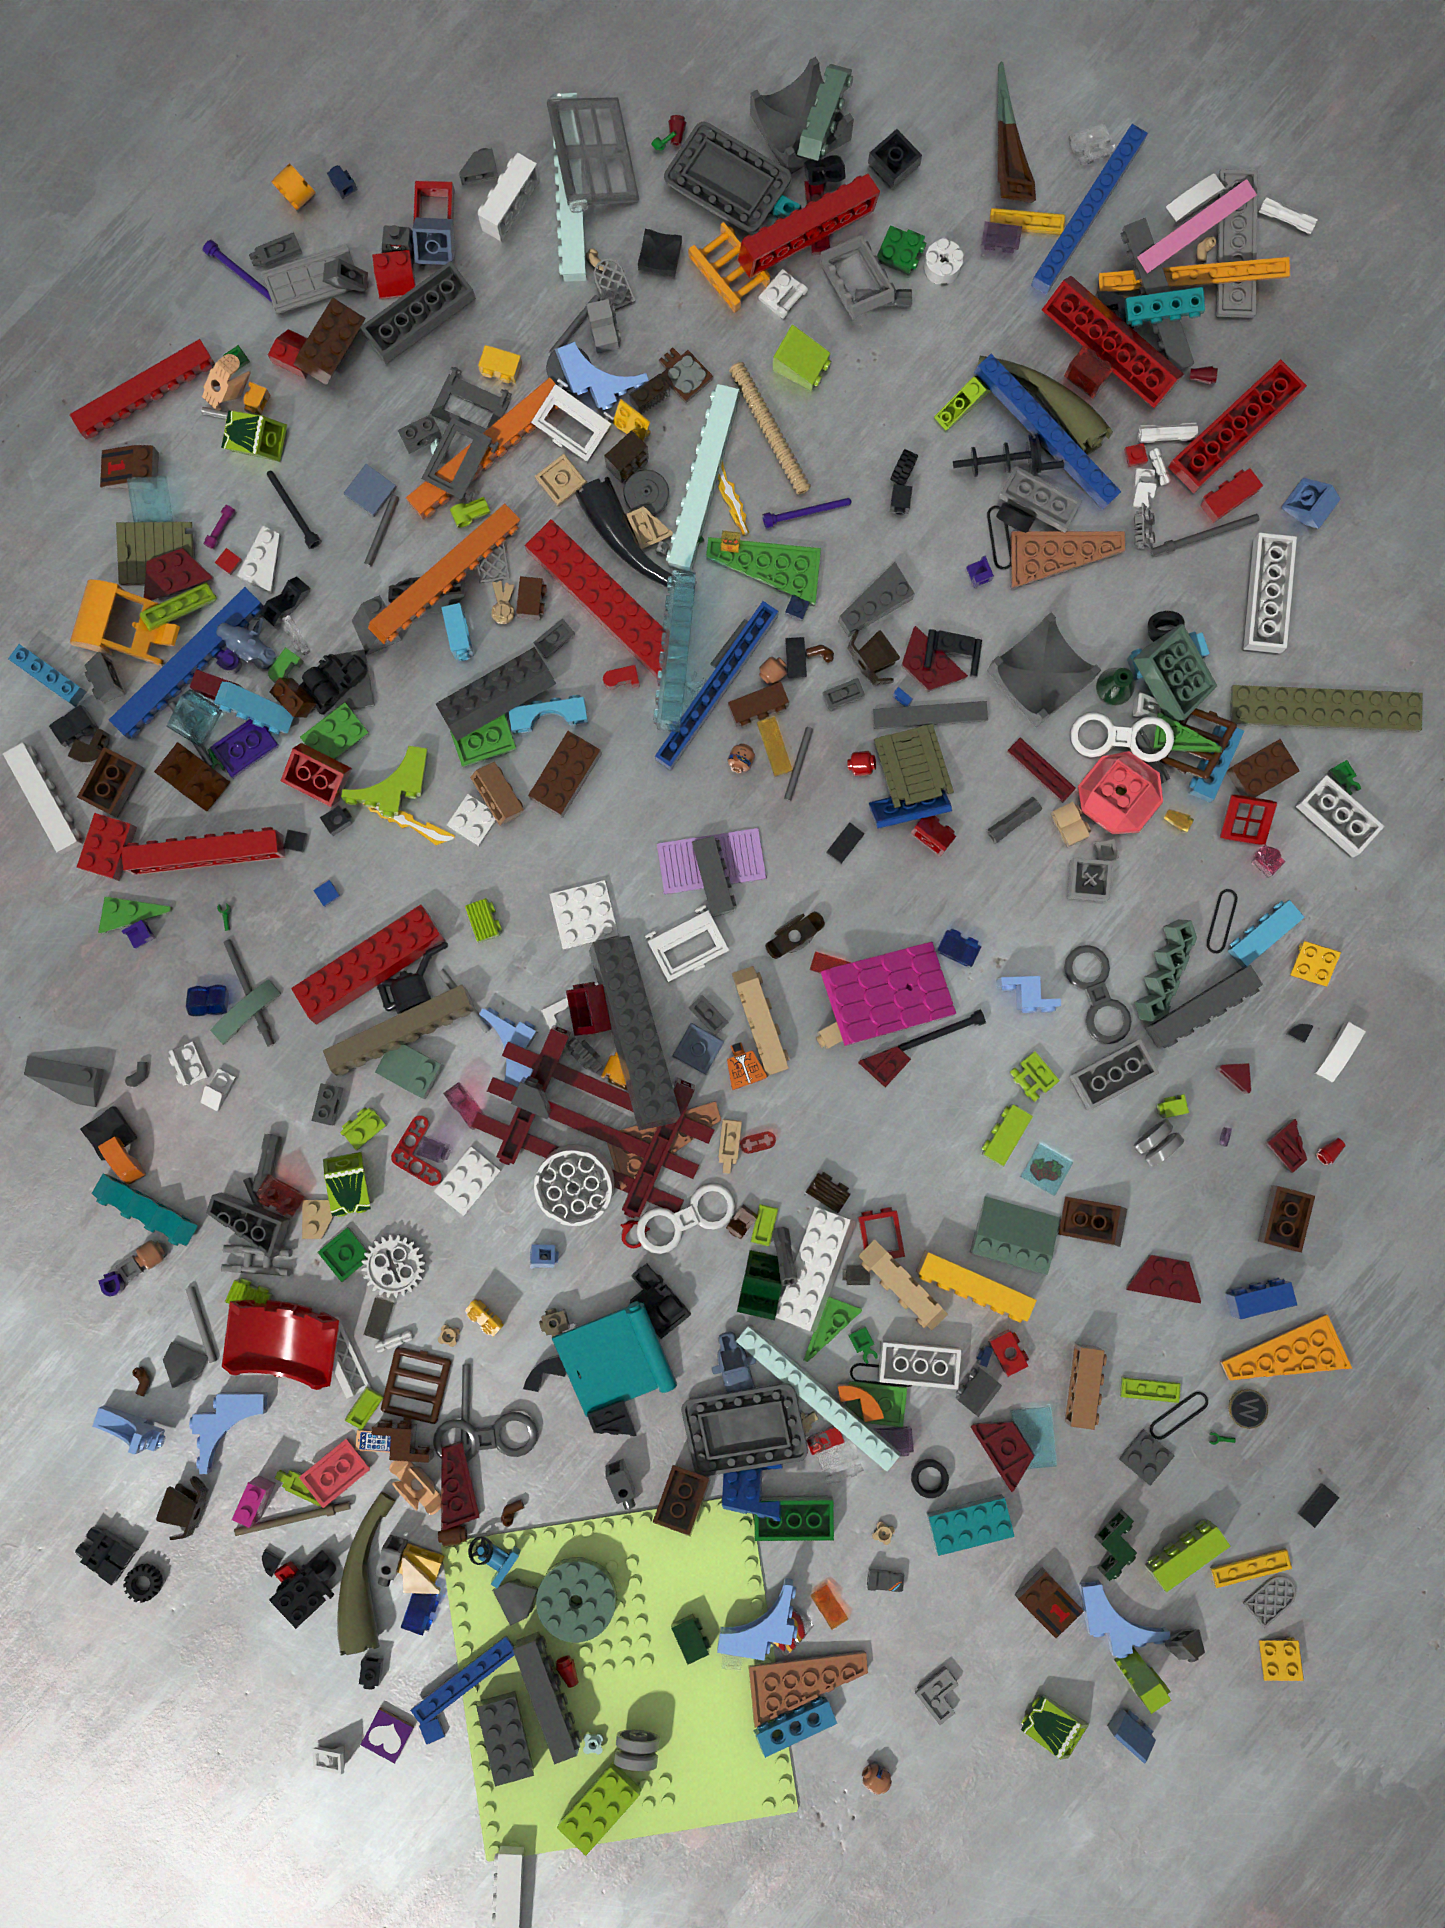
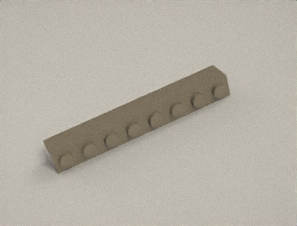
M459 985L323 1050L330 1071L336 1076L344 1075L354 1067H361L371 1059L380 1058L390 1050H397L407 1042H414L424 1034L433 1033L441 1026L450 1025L453 1023V1020L470 1015L472 1011H475L467 989L463 985Z

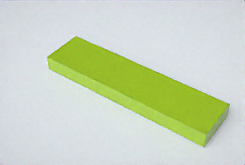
M206 582L141 612L139 616L148 630L151 631L216 601L217 597Z

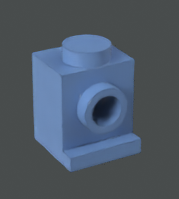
M531 1245L530 1269L554 1268L555 1263H558V1251H555V1245ZM546 1256L547 1260H541L540 1257Z

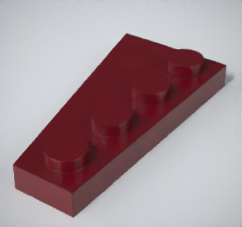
M462 1442L442 1447L441 1529L446 1530L480 1518Z

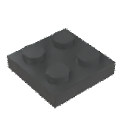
M1143 1429L1119 1460L1151 1486L1175 1455Z

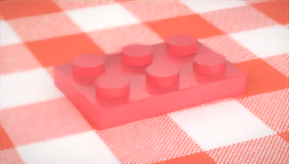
M345 1439L303 1473L299 1479L324 1509L369 1472L370 1468L348 1440Z

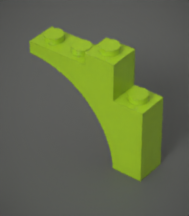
M408 746L402 763L388 778L374 786L363 789H342V800L350 805L364 803V806L376 808L377 805L379 806V813L383 814V817L394 818V816H399L402 794L412 799H416L417 796L421 797L428 755L427 748Z

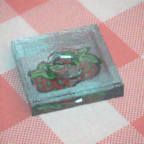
M1039 1143L1020 1177L1055 1196L1073 1162Z

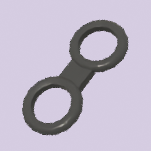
M1078 946L1067 956L1064 969L1066 977L1072 985L1078 989L1086 990L1092 1005L1086 1016L1087 1030L1094 1039L1101 1043H1117L1124 1039L1130 1031L1132 1022L1130 1012L1124 1004L1118 1000L1111 999L1104 983L1110 971L1109 960L1105 953L1095 946ZM1082 953L1093 954L1101 962V974L1093 982H1082L1073 973V961ZM1102 1007H1114L1119 1010L1123 1017V1026L1119 1033L1114 1036L1102 1035L1095 1027V1014Z
M521 1412L504 1414L496 1420L493 1427L475 1429L464 1420L452 1419L444 1422L437 1428L434 1434L433 1446L436 1454L442 1459L443 1446L441 1439L443 1434L449 1429L461 1428L470 1435L472 1440L470 1449L465 1453L467 1462L476 1455L477 1451L495 1448L508 1457H520L526 1455L534 1448L537 1442L538 1431L533 1420ZM519 1421L526 1425L530 1438L523 1447L510 1448L504 1445L499 1433L505 1423Z

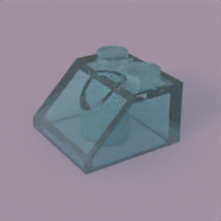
M189 689L180 697L166 727L197 746H201L216 725L222 710L219 709V706Z

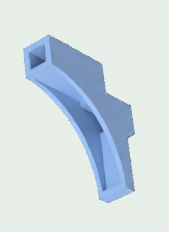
M575 342L555 349L571 393L576 392L577 395L588 392L587 388L589 387L596 408L602 407V410L613 407L612 403L617 401L615 393L617 396L628 393V388L634 387V389H637L649 380L646 373L623 377L601 371L581 354Z
M490 1007L488 1010L482 1008L479 1015L485 1018L497 1031L504 1049L508 1041L528 1049L538 1033L534 1030L536 1026L525 1021L524 1024L519 1022L515 1028V1023L505 1017L502 1020L497 1017L499 1013ZM506 1058L507 1066L504 1082L518 1087L523 1077L531 1076L533 1069Z
M220 1392L216 1394L213 1401V1408L216 1409V1412H196L192 1414L189 1427L192 1429V1434H200V1437L197 1438V1448L200 1449V1457H197L196 1462L199 1474H208L212 1471L216 1448L225 1433L234 1424L244 1418L267 1412L268 1392Z
M105 1405L98 1408L92 1426L123 1440L129 1445L128 1452L135 1455L145 1449L151 1451L159 1449V1447L163 1446L166 1438L164 1436L165 1429L147 1424L148 1419Z
M785 1578L777 1600L761 1617L741 1626L721 1627L717 1653L764 1661L765 1654L770 1652L771 1642L791 1645L792 1638L796 1639L798 1628L794 1626V1619H791L793 1606H790V1601L795 1599L796 1593L793 1579Z
M1099 1580L1079 1583L1087 1632L1093 1635V1637H1102L1107 1633L1110 1652L1116 1658L1128 1657V1654H1132V1645L1134 1647H1144L1146 1643L1151 1642L1163 1644L1166 1642L1165 1640L1171 1638L1170 1631L1166 1627L1141 1626L1117 1613L1108 1602Z

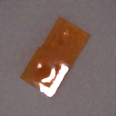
M828 1585L810 1595L831 1630L849 1620Z

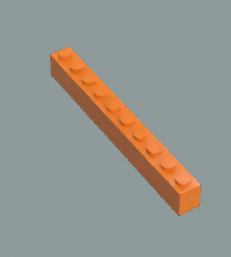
M548 378L483 433L492 438V444L498 442L499 445L495 453H492V448L488 447L472 481L479 476L478 473L483 469L486 470L491 467L497 457H503L509 447L517 445L522 440L521 437L535 430L536 426L531 421L555 385L551 378ZM554 404L544 420L546 421L550 417L551 412L560 408ZM471 443L440 468L435 475L452 483ZM425 481L410 493L406 499L417 514L424 519L431 517L435 513V509L440 505H445L452 495Z
M504 503L373 618L369 623L368 629L384 645L388 641L393 642L399 636L398 632L400 630L408 629L415 617L420 618L426 612V607L435 605L442 593L447 594L453 588V583L456 581L461 582L466 577V572L469 569L473 571L480 564L479 560L483 557L485 559L488 558L495 546L500 547L506 541L505 537L509 534L511 536L514 535L519 529L518 525L521 519Z

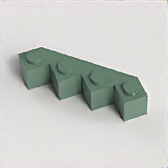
M834 64L826 67L824 83H820L816 94L815 106L811 107L807 118L806 130L803 129L797 155L817 161L826 155L828 150V144H826L827 137L834 133L836 129L835 115L840 110H843L845 104L843 94L848 88H851L853 83L852 69Z
M1178 919L1164 926L1169 945L1154 951L1159 970L1144 977L1150 995L1134 1002L1140 1020L1153 1022L1169 1013L1171 999L1176 995L1181 982L1179 981L1181 973L1186 969L1191 947L1195 945L1197 940L1191 920Z

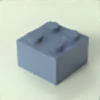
M415 217L412 228L415 264L446 265L450 261L453 263L455 257L453 219Z

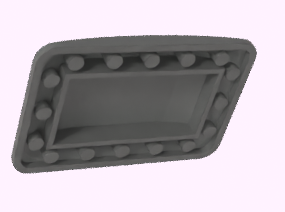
M704 121L694 127L666 169L664 180L669 186L715 215L749 233H754L760 229L790 184L791 173L780 164Z
M790 1384L755 1387L689 1399L681 1407L693 1468L697 1474L702 1476L804 1460L808 1454L796 1391Z

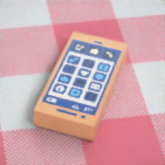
M357 1430L355 1450L390 1453L391 1436L371 1435L372 1430Z

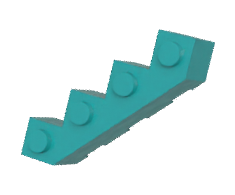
M104 1173L91 1193L97 1198L96 1202L99 1204L115 1206L121 1211L120 1215L124 1218L131 1219L133 1217L140 1220L145 1225L144 1228L153 1233L155 1230L163 1233L169 1238L168 1242L176 1246L179 1244L187 1246L198 1227L188 1217L178 1215L170 1207L148 1198L149 1196L141 1191L130 1188L123 1181Z

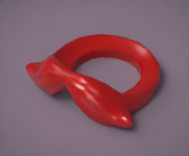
M629 1220L621 1224L623 1228L621 1240L624 1245L634 1249L642 1246L641 1243L629 1244L626 1240V1235L633 1228L634 1224L638 1225L639 1221ZM645 1225V1231H644V1232H645V1236H646V1234H647V1231L650 1230V1228H648L646 1225Z

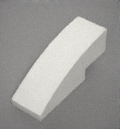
M1214 173L1168 204L1166 208L1176 223L1179 224L1221 193L1225 187Z
M1345 1022L1336 1039L1330 1044L1315 1073L1333 1083L1354 1053L1366 1031L1350 1022Z

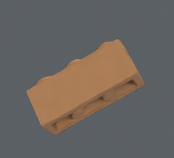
M495 761L477 769L470 777L499 826L517 818L524 811L521 801L515 796L512 786L507 783L501 768L496 765Z

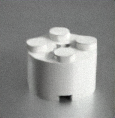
M942 238L928 248L924 269L927 278L931 282L940 285L943 283L949 284L959 276L964 254L955 242Z

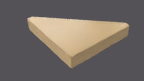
M404 1555L402 1558L403 1593L440 1594L441 1588L437 1587L419 1567H416L408 1559L407 1555Z

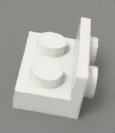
M195 1042L169 1050L170 1056H168L170 1064L175 1066L177 1070L176 1078L180 1084L190 1086L209 1077Z

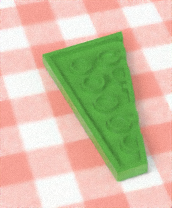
M708 537L706 558L790 595L806 600L813 605L816 604L821 548L736 540L738 543L735 544L732 539H728L724 543L722 538ZM722 543L732 546L739 544L738 552L721 550Z

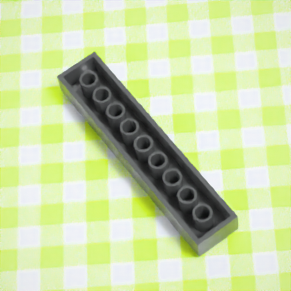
M630 935L593 942L589 953L598 985L603 984L611 1032L638 1129L640 1131L676 1123L681 1115Z

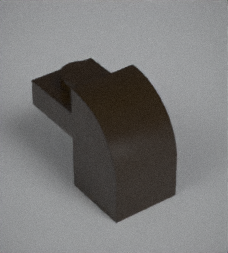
M97 728L89 745L75 739L68 757L82 764L93 766L103 747L108 745L110 734Z

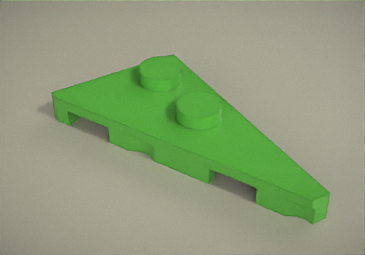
M1158 713L1157 717L1165 720L1174 732V744L1171 751L1222 752V747L1215 742L1202 737L1195 731L1166 717L1164 714ZM1156 725L1153 748L1155 750H1162L1166 743V734L1160 726Z
M104 897L98 933L104 934L117 928L120 929L130 924L133 925L140 920L145 921L155 916L164 915L172 911V907Z
M828 1297L818 1328L812 1334L803 1361L808 1362L859 1315L862 1309Z

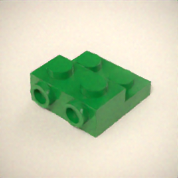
M890 225L877 254L879 263L910 275L912 269L916 270L920 260L917 259L919 253L923 254L927 243L924 242L925 236L909 229L906 232Z

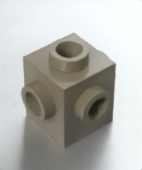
M556 1308L546 1310L545 1315L541 1316L542 1320L539 1321L541 1331L545 1332L546 1336L551 1335L553 1337L563 1333L562 1331L570 1329L565 1309L559 1311ZM551 1320H555L557 1325H552Z

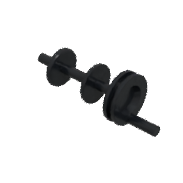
M1036 434L1033 436V439L1030 435L1027 436V451L1009 453L1008 443L1005 442L1002 455L977 458L975 447H971V459L952 461L953 469L972 466L973 476L977 477L978 465L1004 462L1005 471L1010 473V461L1028 459L1030 473L1034 474L1035 469L1037 473H1041L1044 470L1064 468V461L1041 463L1040 443Z

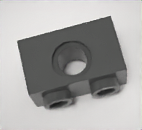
M432 414L398 430L409 454L435 442L436 438H442V434Z
M320 1083L311 1121L335 1125L343 1088Z

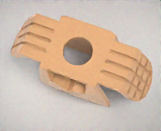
M232 354L224 355L215 363V366L210 369L207 381L203 386L205 390L202 398L219 411L222 409L219 403L236 400L241 397L251 374L250 371H247L229 381L231 375L240 367L239 359ZM220 386V391L215 390L214 387Z
M393 1461L389 1466V1470L401 1481L393 1482L392 1485L416 1511L420 1502L429 1515L437 1513L441 1508V1495L435 1489V1483L421 1467L414 1466L412 1462ZM416 1478L423 1485L421 1490H414L411 1483L413 1479Z

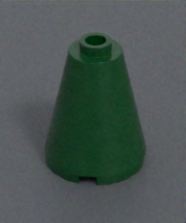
M1109 668L1102 672L1096 684L1098 696L1105 703L1114 706L1127 702L1134 692L1132 672L1127 668Z

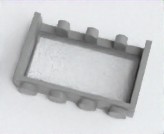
M862 235L821 252V266L853 321L863 313L889 302L894 303L895 286L892 282H889L885 269H881L878 257L872 254L869 242H865Z

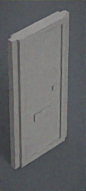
M347 245L262 271L261 273L276 314L350 291L347 289H337L323 282L325 263L339 258L354 265Z

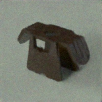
M856 629L847 647L854 661L873 686L893 683V678H878L875 673L894 665L895 661L900 659L896 650L883 632L879 630L858 651L854 645L859 630Z
M814 911L802 919L805 916L803 913L779 927L774 933L778 936L765 944L769 955L774 959H778L786 953H793L804 948L810 943L815 934L824 928L825 922L821 914ZM792 930H797L801 934L798 942L790 941L789 933Z
M196 1476L190 1478V1483L198 1495L180 1483L176 1484L175 1489L171 1486L166 1489L156 1521L185 1527L183 1534L170 1536L169 1540L182 1539L193 1535L209 1490Z

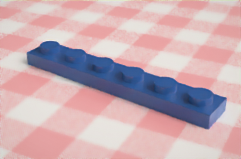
M507 1635L411 1708L410 1711L421 1726H424L514 1656V1645Z

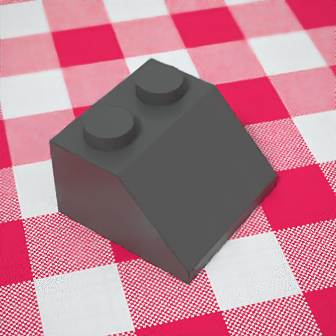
M101 652L96 653L85 664L87 670L85 676L94 686L92 692L95 698L106 703L125 695L112 661Z
M531 1076L523 1077L511 1104L548 1119L552 1109L542 1085L538 1083L539 1080Z
M980 1367L977 1370L974 1368L968 1375L969 1381L966 1385L962 1384L956 1391V1399L977 1417L981 1415L1002 1387L998 1381Z

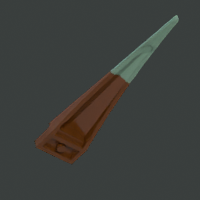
M1001 61L998 64V182L1000 183L1001 198L1033 203L1036 201L1035 181L1016 126L1004 64Z

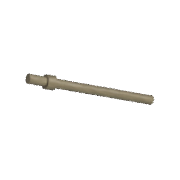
M350 1502L336 1505L332 1503L328 1504L324 1509L319 1508L256 1523L250 1528L246 1526L235 1528L234 1533L235 1536H240L324 1515L329 1517L336 1515L337 1512L350 1510L351 1506Z

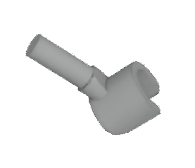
M659 541L656 552L666 555L669 544Z

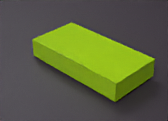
M759 1204L758 1218L755 1220L750 1242L770 1246L778 1208Z
M366 1386L346 1416L345 1421L362 1430L384 1398L383 1395Z

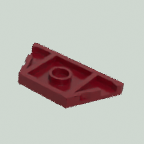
M184 548L147 561L144 598L154 601L212 580L214 577L197 560L191 557Z
M915 626L901 666L928 692L960 680H965L968 675L941 651L933 650L931 668H924L928 637Z
M1149 1255L1144 1261L1143 1266L1136 1272L1130 1284L1126 1286V1290L1201 1304V1298L1188 1261Z
M1014 1421L971 1425V1429L1010 1491L1013 1492L1035 1456L1034 1452Z

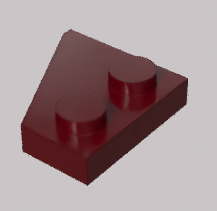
M896 1046L862 1059L858 1063L886 1088L908 1064L911 1058Z
M1292 1119L1266 1142L1267 1146L1291 1173L1307 1161L1296 1119Z

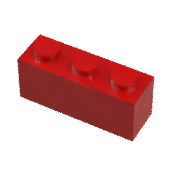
M1251 468L1246 471L1240 470L1233 476L1235 479L1230 482L1226 480L1218 486V491L1215 493L1210 491L1203 497L1204 501L1200 506L1213 523L1259 492L1263 487V484Z

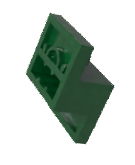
M752 1250L749 1251L737 1312L775 1321L783 1286L781 1285L777 1256Z
M1122 1509L1094 1536L1110 1553L1098 1566L1100 1572L1109 1581L1117 1579L1122 1573V1568L1126 1564L1130 1565L1136 1559L1135 1555L1137 1554L1121 1537L1123 1533L1126 1534L1133 1527L1132 1523L1134 1522Z

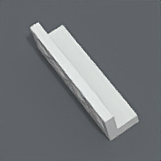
M337 1316L335 1317L339 1320L337 1342L338 1340L346 1342L347 1349L345 1354L339 1352L337 1348L335 1349L333 1370L346 1399L363 1391L366 1386L370 1388L371 1385L341 1319ZM346 1358L354 1360L356 1365L353 1371L345 1368ZM354 1375L361 1377L365 1384L356 1390L352 1383Z

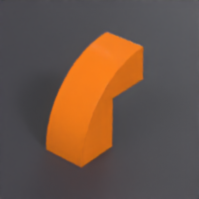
M113 1137L98 1146L109 1166L126 1184L130 1185L146 1175L138 1159L128 1154L120 1138Z
M837 1384L841 1402L860 1399L864 1422L884 1418L880 1406L869 1392L856 1385Z

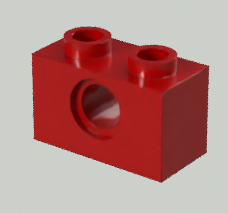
M1006 1330L988 1339L1007 1377L1029 1367L1027 1364L1029 1358L1024 1350H1020L1018 1346L1020 1340L1015 1332L1012 1333L1010 1330ZM1009 1347H1013L1015 1350L1012 1357H1006L1005 1351Z

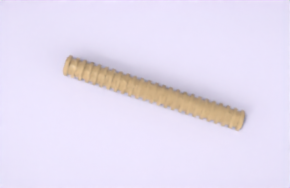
M744 362L732 365L729 372L735 379V383H738V388H741L740 392L746 399V403L749 404L748 407L752 409L751 412L755 414L754 418L760 424L759 427L763 429V434H766L765 438L769 439L768 443L771 444V449H774V454H777L776 458L780 459L779 463L782 464V469H785V474H788L787 478L791 479L790 483L793 484V489H796L797 495L807 492L811 484L805 478L806 475L802 473V468H799L800 464L796 463L797 459L794 458V453H791V448H788L789 444L785 443L786 439L783 438V433H780V428H777L778 424L772 417V413L769 412L770 409L766 407L767 404L763 402L764 399L761 397V393L758 392V388L755 387V382H752L753 378L750 377V373L744 367Z

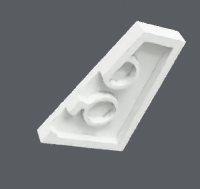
M262 526L237 576L272 593L281 535Z

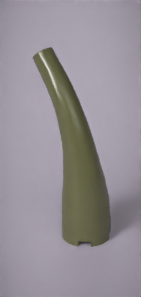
M980 355L978 365L982 361H984L987 358V356ZM996 358L1025 389L1036 395L1045 404L1062 429L1087 455L1102 446L1101 442L1105 436L1108 439L1111 437L1113 431L1092 406L1070 389L1034 369Z
M384 1492L378 1495L362 1520L345 1562L337 1612V1636L340 1656L361 1653L368 1650V1648L376 1649L380 1647L369 1585L368 1557L375 1531L381 1519L387 1516L395 1503V1500Z

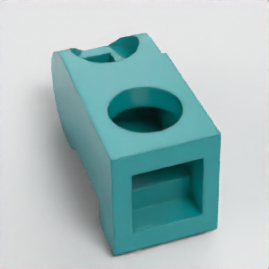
M782 195L770 213L784 219L794 210H801L802 208L800 204Z

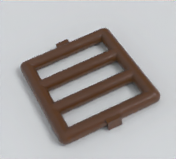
M1196 708L1185 720H1180L1178 723L1222 747V752H1214L1212 754L1209 752L1185 751L1208 760L1209 763L1205 770L1168 757L1169 754L1159 761L1177 768L1180 773L1186 774L1187 772L1200 778L1208 779L1237 728V724L1219 717L1213 711L1208 713ZM1194 715L1224 726L1227 730L1223 737H1219L1186 723L1190 716Z
M401 1347L395 1348L381 1404V1411L404 1417L403 1420L412 1421L413 1419L436 1424L451 1367V1360L430 1355L428 1351L420 1350V1352ZM401 1356L442 1365L440 1377L400 1368ZM396 1375L437 1384L436 1396L394 1387ZM392 1394L432 1403L431 1415L389 1406Z

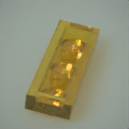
M772 717L757 722L774 777L792 772L793 770L776 718Z

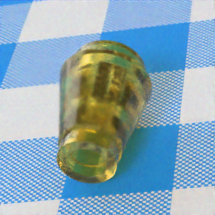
M1170 809L1164 817V820L1181 832H1188L1194 821L1190 817L1191 815Z

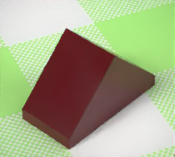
M1249 1063L1218 1065L1215 1068L1244 1094L1251 1092Z

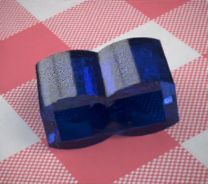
M946 930L936 952L971 968L981 949V946L978 945L979 941L971 937L965 939L961 937L962 933L957 930Z
M217 984L209 987L195 986L188 988L186 998L188 1015L203 1016L206 1014L222 1015L227 1013L229 998L227 987Z
M412 1593L401 1628L422 1636L425 1631L429 1632L433 1622L430 1619L431 1613H435L439 1605V1601L436 1600L438 1595Z

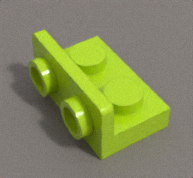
M363 1108L357 1113L358 1117L353 1122L349 1120L342 1126L341 1135L346 1137L355 1150L360 1149L387 1126L373 1108Z

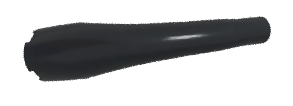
M605 477L604 482H601L599 478L583 485V491H575L578 502L590 523L620 558L655 583L685 596H692L697 581L683 575L678 577L669 573L654 563L641 550L609 477Z

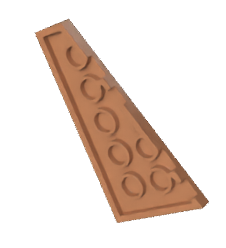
M1012 531L1011 589L1124 552L1125 531H1066L1065 533L1062 531H1028L1027 533Z
M716 1101L687 1109L684 1117L710 1128L721 1121ZM634 1125L619 1131L650 1143L657 1127L639 1131L638 1126ZM677 1131L669 1152L674 1154L695 1138ZM607 1143L615 1171L635 1179L643 1158ZM619 1181L622 1191L627 1186L626 1184H623V1182Z
M866 1652L748 1665L754 1727L756 1728L770 1719L777 1718L778 1715L788 1710L791 1711L818 1698L819 1695L825 1692H830L844 1683H849L867 1674Z

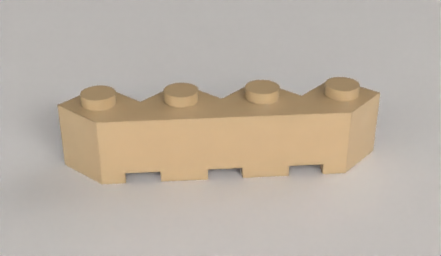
M754 966L732 973L766 1075L769 1076L789 1069L787 1061L790 1058L787 1050L782 1049L778 1037L781 1032L778 1024L773 1023L769 1009H772L769 998L765 999L760 985L763 983L760 972L756 973Z
M875 1239L859 1255L863 1261L861 1265L868 1272L872 1270L881 1279L879 1283L887 1291L891 1289L900 1298L897 1302L905 1310L909 1307L918 1316L916 1321L923 1328L928 1326L933 1330L948 1315Z

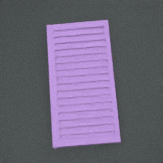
M758 828L657 843L664 888L663 893L671 894L704 888L692 841L714 836L715 840L720 841L722 851H719L720 859L724 858L727 869L723 871L725 877L729 876L731 884L766 879Z

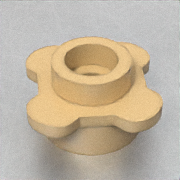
M443 1325L438 1342L454 1347L457 1344L456 1338L460 1331L458 1328L452 1329L447 1325Z
M878 1522L876 1532L872 1534L874 1540H879L884 1545H888L891 1542L892 1534L895 1533V1529L893 1526H886L883 1522Z

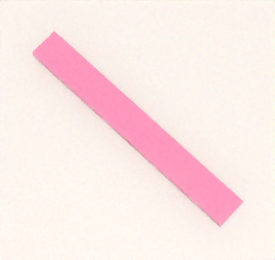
M1246 179L1139 255L1137 258L1145 271L1149 273L1255 197L1257 194L1249 181Z

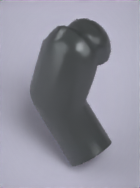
M137 1062V1072L125 1079L127 1086L137 1087L145 1081L147 1062Z

